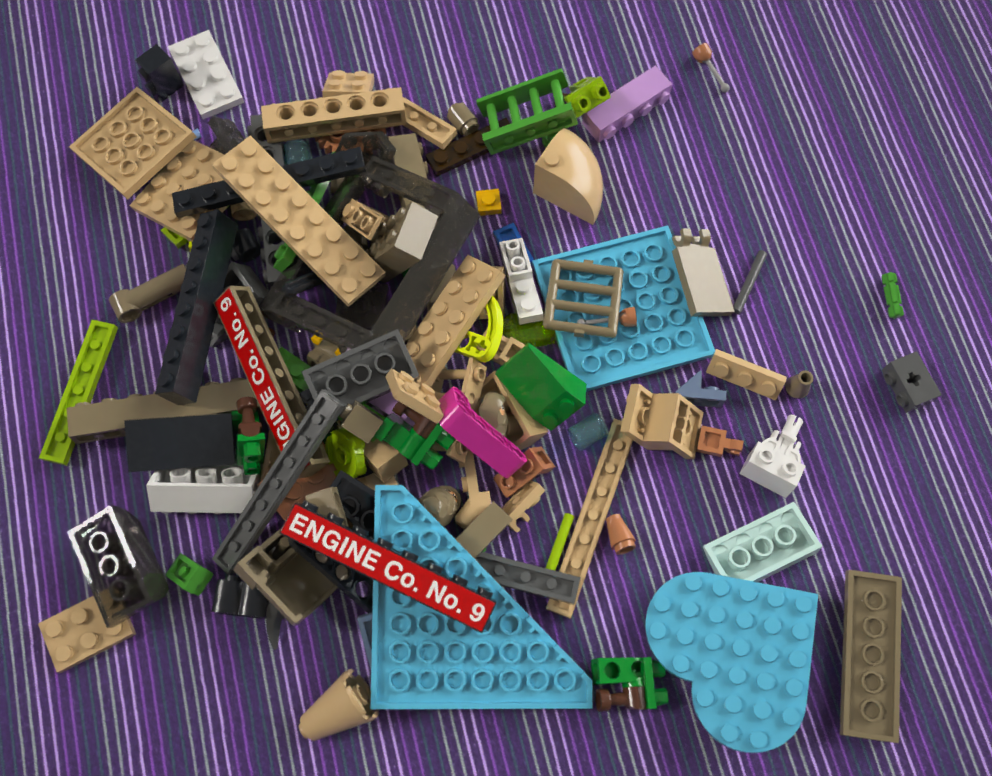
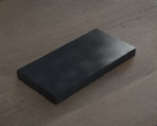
M232 413L124 420L129 472L236 464Z

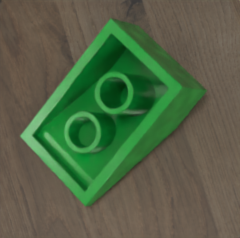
M527 343L495 373L526 412L550 431L585 405L587 384L530 343Z

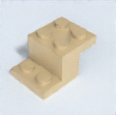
M631 384L620 432L647 450H673L685 459H695L704 412L679 393L652 394L640 384Z

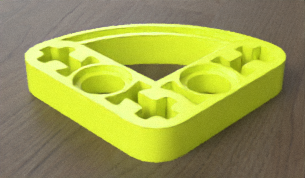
M494 296L486 304L488 313L486 337L468 331L463 340L469 338V343L463 348H460L459 344L455 350L456 353L469 358L473 357L480 362H488L493 359L503 334V315ZM477 345L481 348H484L485 351H479L478 349H476Z

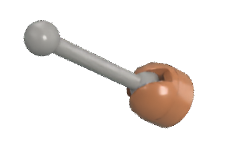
M707 43L699 45L694 49L692 55L699 63H706L721 85V91L723 93L728 92L730 89L729 85L724 83L710 61L712 55L711 48Z
M635 307L625 308L619 313L618 321L621 325L625 327L637 326ZM609 317L592 320L580 318L577 323L586 325L608 323Z

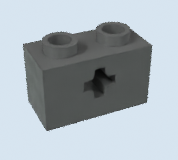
M917 351L891 361L882 369L885 382L893 389L896 401L900 407H903L905 413L932 403L942 395Z

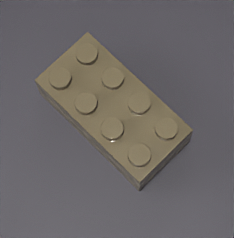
M411 202L406 207H401L396 215L392 214L387 222L383 221L374 238L369 240L371 242L369 249H365V252L386 272L385 277L380 280L381 282L386 283L421 261L436 224L437 215Z

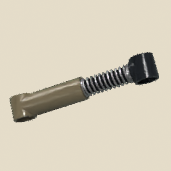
M240 229L236 232L230 262L240 259L242 262H249L261 254V247L250 229ZM183 263L131 290L123 289L113 293L109 297V303L119 322H132L141 316L142 311L181 292V285L187 268L186 265Z

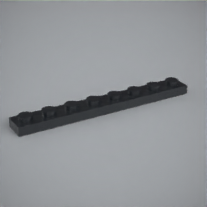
M361 147L281 166L302 188L366 172ZM225 180L172 193L174 213L178 218L245 202Z

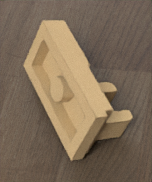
M534 481L528 482L501 508L512 518V522L508 525L511 530L515 532L520 531V528L516 525L518 518L521 517L526 522L530 520V517L524 511L536 505L541 498L540 496L544 493L545 490L539 483Z

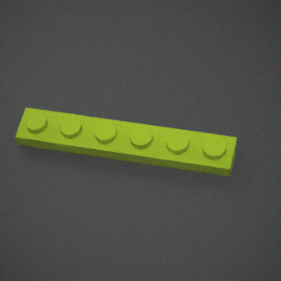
M91 320L39 456L41 460L65 466L68 465L75 442L68 436L67 408L74 407L75 404L80 402L91 403L118 330L115 324Z

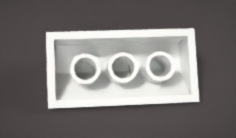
M237 459L235 465L155 470L146 485L150 511L162 513L187 512L189 514H241L258 489L257 484L261 482L260 477L263 464H260V474L244 475L243 465L237 466Z

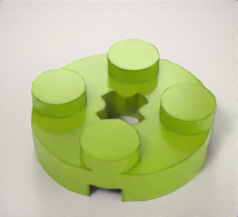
M345 428L332 431V436H328L326 439L325 451L330 460L329 464L334 463L337 469L333 471L334 474L337 476L340 470L353 478L364 475L367 470L363 451L365 449V442Z

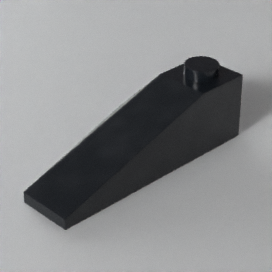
M340 470L330 487H337L345 515L353 526L357 525L369 531L367 536L374 539L375 490Z

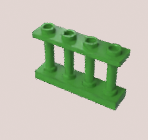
M557 69L476 100L483 117L488 116L491 131L482 134L491 155L578 124L571 102L567 104L564 102L561 89L568 87V82L563 69ZM553 93L556 108L543 112L540 97ZM531 101L534 115L521 120L518 105ZM509 109L512 123L499 128L497 113Z

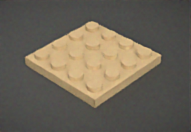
M136 87L72 143L69 148L128 200L191 143L196 136L192 130L140 88Z
M193 140L151 180L130 204L131 208L135 212L192 242L195 237L200 214L206 212L178 218L174 213L172 193L223 181L224 179L213 169L212 164L224 154ZM228 206L214 210L223 212Z

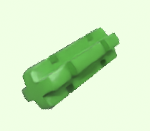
M888 272L881 277L882 283L885 285L883 289L886 304L890 306L887 308L890 318L897 319L904 315L903 306H900L902 301L899 286L896 285L898 283L895 273Z

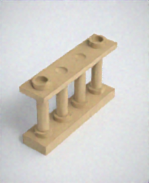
M473 357L469 358L467 369H447L444 366L431 386L435 391V398L439 400L445 394L441 393L444 379H464L461 391L469 400L471 409L476 413L483 382L486 378L487 367ZM457 439L448 450L437 442L432 448L435 451H447L446 455L459 463H465L466 455L469 451Z

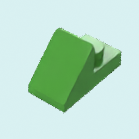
M180 553L165 576L187 592L199 596L213 577V573Z

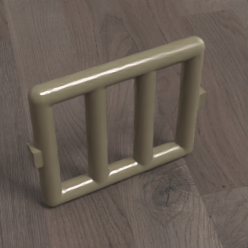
M554 259L550 271L543 327L549 330L574 333L575 337L584 338V334L607 338L616 337L623 269L593 264L592 260L584 259V262ZM560 270L613 276L612 286L561 280L559 279ZM562 289L611 296L610 307L557 300V291ZM557 309L608 316V327L553 320L554 312Z

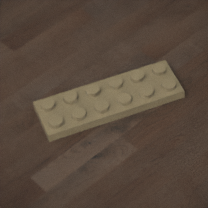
M856 570L845 571L840 735L899 743L902 577Z

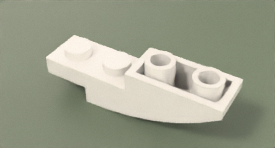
M523 238L499 242L509 292L519 325L542 321L544 314L534 284L533 271Z

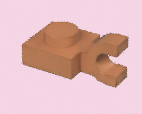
M702 425L696 452L721 457L724 450L729 454L739 456L744 441L726 438V430Z

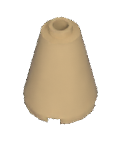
M348 669L300 717L299 730L304 738L316 741L371 722L378 717V709H371V689L361 675L357 677L352 675L355 670Z

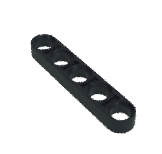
M288 538L289 545L364 611L367 613L373 612V581L369 577L346 567L348 576L345 580H341L336 575V569L342 564L330 558L325 563L317 560L316 551ZM359 582L367 586L365 597H360L356 593V586Z

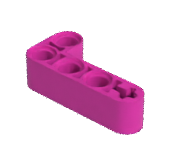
M453 386L438 400L444 414L439 422L443 429L504 478L508 479L527 462L526 456L517 446L471 409L469 400L457 387Z

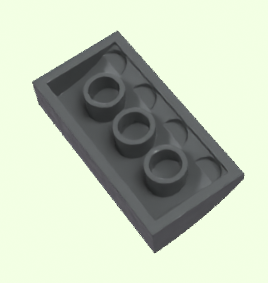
M398 329L302 371L314 401L321 390L324 389L333 394L345 406L348 403L352 405L355 400L363 405L391 392L385 377L391 368L399 373L400 371L408 373L414 381L420 379V375Z

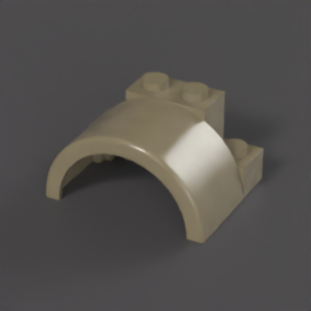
M279 529L262 545H258L236 564L234 571L252 590L257 588L292 626H296L315 611L338 587L289 545L288 537L280 534L281 529ZM316 552L317 560L325 563L328 557ZM339 565L336 569V575L339 579L345 580L348 576L347 568L343 565Z

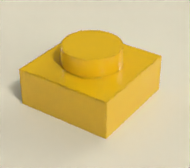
M499 189L476 191L478 216L502 214Z

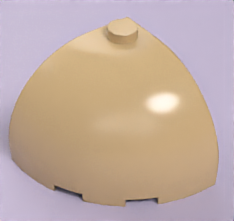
M564 128L555 135L535 164L533 193L594 225L603 198L601 170L597 159L588 145L575 133Z

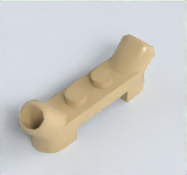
M470 450L466 455L465 463H459L460 468L465 467L466 477H461L463 493L468 492L469 499L455 516L456 524L464 530L491 504L490 492H479L474 455Z

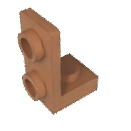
M542 446L526 450L523 454L526 456L527 462L508 479L499 473L494 476V481L506 498L511 497L537 475L548 473L556 467Z

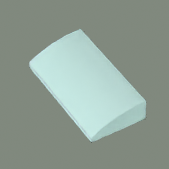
M792 502L704 545L703 549L715 574L760 582L818 553L823 546L795 502Z

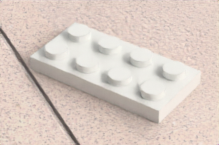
M209 30L168 46L203 120L244 103L243 97Z

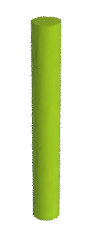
M564 514L545 567L546 569L556 571L574 520V516L571 514Z

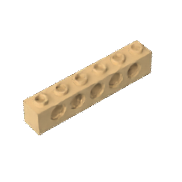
M401 87L261 106L263 130L268 143L407 125Z

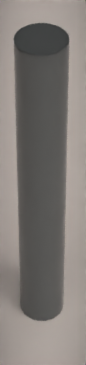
M763 250L758 251L733 306L735 314H741L766 259L767 253Z

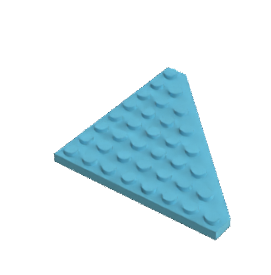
M375 485L374 540L377 541L381 537L393 543L392 549L400 553L404 549L419 556L418 562L426 566L428 562H432L443 568L442 574L452 578L453 574H456L468 580L467 586L477 590L478 586L494 593L492 598L497 603L483 632L480 633L373 580L371 709H592V679L403 485Z

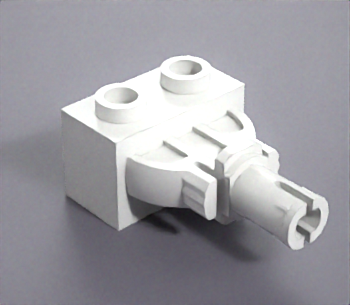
M789 415L787 417V421L779 436V431L775 430L770 438L762 443L758 441L749 453L740 471L741 475L784 498L797 487L805 469V465L801 464L799 453L801 442L798 441L794 445L797 440L796 436L803 424V420L800 417L794 423L796 415Z

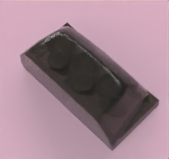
M110 505L67 532L107 628L117 626L166 596L169 590L167 581L141 522L129 511Z

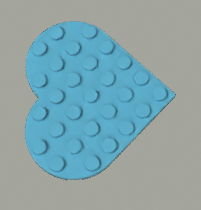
M705 572L681 574L663 584L653 596L647 610L645 622L647 641L657 660L668 672L682 680L692 682L691 697L697 718H699L708 734L720 744L732 750L744 753H761L781 746L800 727L807 704L818 594Z

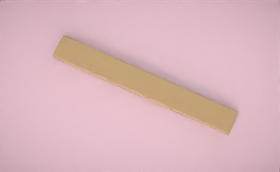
M615 418L559 572L581 577L575 604L572 605L549 599L545 609L569 619L572 617L633 442L632 439L620 432L621 421Z

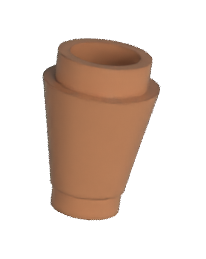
M620 514L607 517L606 523L611 549L615 550L617 555L625 554L635 549L634 542L636 539Z

